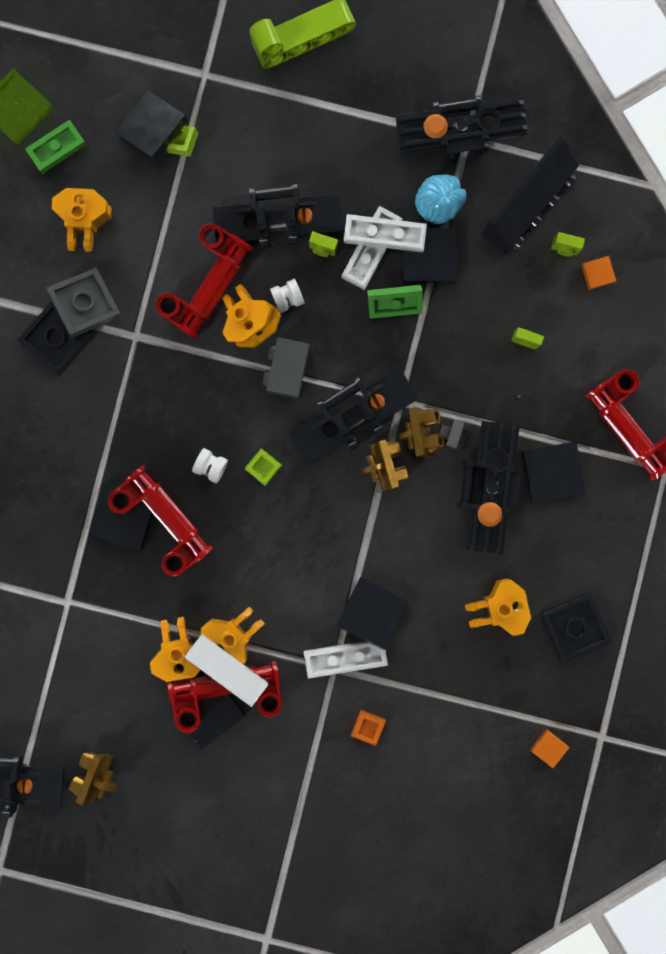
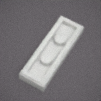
M380 206L373 216L375 218L400 221L403 219ZM358 245L341 278L365 290L387 248Z
M347 214L344 243L423 252L427 224Z
M201 634L185 656L187 660L251 707L268 686L267 681L203 634Z
M366 641L304 651L308 679L388 666L386 651Z

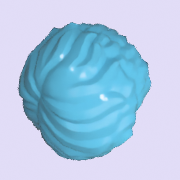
M447 174L433 175L425 179L418 189L415 199L417 211L425 221L433 224H442L456 216L465 203L467 195L464 189H460L459 179L456 176Z

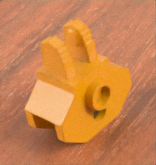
M66 188L52 198L51 209L64 221V226L67 228L68 251L76 250L77 233H84L85 252H91L94 234H97V229L111 219L112 208L108 205V202L94 189Z
M239 284L235 287L237 294L241 298L238 303H235V300L229 294L222 297L228 308L226 311L228 318L222 333L228 342L236 343L238 347L255 348L276 332L281 315L277 308L267 301L253 300L245 287ZM263 330L261 335H256L258 332Z
M508 578L496 580L490 595L484 597V600L465 605L466 611H477L486 608L488 613L487 617L470 620V628L489 624L493 626L499 625L512 636L524 634L531 619L525 590ZM518 602L517 608L513 609V604Z
M249 606L236 619L232 618L230 621L212 618L201 628V634L215 644H221L227 653L244 664L247 661V642L265 623L260 619L252 624L251 628L246 632L239 624L250 617L253 612Z
M179 617L177 620L180 639L171 640L168 621L162 620L160 624L163 643H161L159 653L150 662L151 674L166 682L195 677L201 669L185 658L194 643L191 642V637L187 635L184 617ZM177 664H182L184 671H179Z

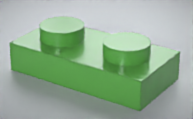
M69 119L25 148L39 171L44 174L87 144Z
M421 285L367 290L370 319L423 313Z

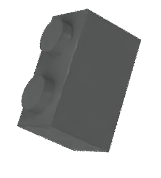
M277 337L276 344L271 343L268 359L272 360L270 370H265L263 386H267V393L299 399L310 349L308 343Z

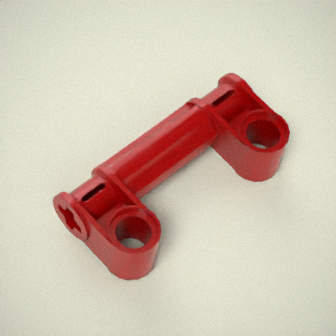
M213 223L206 224L201 228L199 239L208 250L219 256L191 302L188 304L173 294L164 293L157 298L155 303L156 310L162 317L175 324L178 329L194 339L198 336L196 332L205 319L208 320L227 287L241 268L239 264L247 251L253 249L251 245L239 237L230 234ZM212 231L219 232L220 238L218 242L208 244L207 235ZM173 299L176 303V308L172 313L167 314L164 310V304L167 300Z
M622 370L613 374L605 382L603 381L585 397L592 400L600 411L599 415L630 452L634 460L643 465L650 474L649 479L653 481L666 472V436L653 445L623 407L621 401L638 388L639 377L632 370ZM621 376H625L629 380L630 385L627 390L619 386L618 381Z
M142 465L109 495L108 505L112 511L121 514L126 513L140 501H143L177 542L163 556L162 569L169 576H179L194 563L205 557L213 547L204 542L198 534V529L169 497L161 485L155 483L145 472L146 467ZM138 478L142 480V482L147 486V488L144 487V485L138 480ZM123 493L129 498L127 507L119 508L115 505L114 497L116 494ZM191 541H193L200 550H198ZM171 556H177L181 559L182 565L178 569H170L166 563L167 559Z
M276 661L271 662V665L254 668L253 665L249 666L250 670L268 682V686L256 700L259 712L265 717L276 716L282 708ZM209 675L192 677L190 680L183 682H167L175 724L178 730L183 733H192L199 727V700L233 694ZM265 697H274L276 702L272 708L266 709L261 706ZM190 712L195 715V720L191 724H184L180 721V716L183 713Z

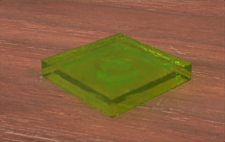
M13 68L0 81V130L18 145L54 107Z

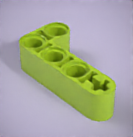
M333 0L275 27L271 19L260 20L251 26L249 32L251 43L262 67L267 69L351 32L357 24L346 0Z

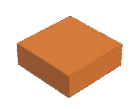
M609 256L581 265L588 290L616 282Z
M360 710L351 732V737L376 746L386 719Z
M546 729L530 750L550 767L554 768L570 747Z

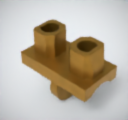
M409 408L411 422L405 423L406 432L400 433L399 439L400 441H408L409 450L415 449L416 456H423L425 459L434 458V453L445 448L442 435H431L430 430L431 426L440 424V412L435 409Z
M385 439L369 445L371 455L366 456L368 467L361 469L362 474L370 473L373 482L379 481L382 491L399 487L400 483L408 480L406 468L404 466L394 468L391 459L401 456L399 442H387Z
M87 752L82 754L79 766L86 769L87 774L85 778L81 775L75 776L69 787V790L78 796L76 799L78 804L85 805L86 802H97L98 798H104L106 791L114 792L116 790L117 784L111 780L114 772L109 770L114 756L108 753L96 754Z

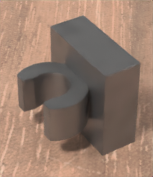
M454 419L452 428L440 424L438 434H441L444 439H448L446 444L448 447L462 452L470 426L465 422Z

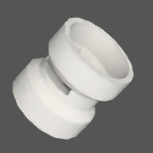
M295 279L287 281L285 286L270 288L280 314L288 311V308L293 305L298 307L305 304Z
M203 448L195 461L192 472L198 475L204 474L208 476L210 481L217 484L228 464V460L221 456L215 457L211 451Z

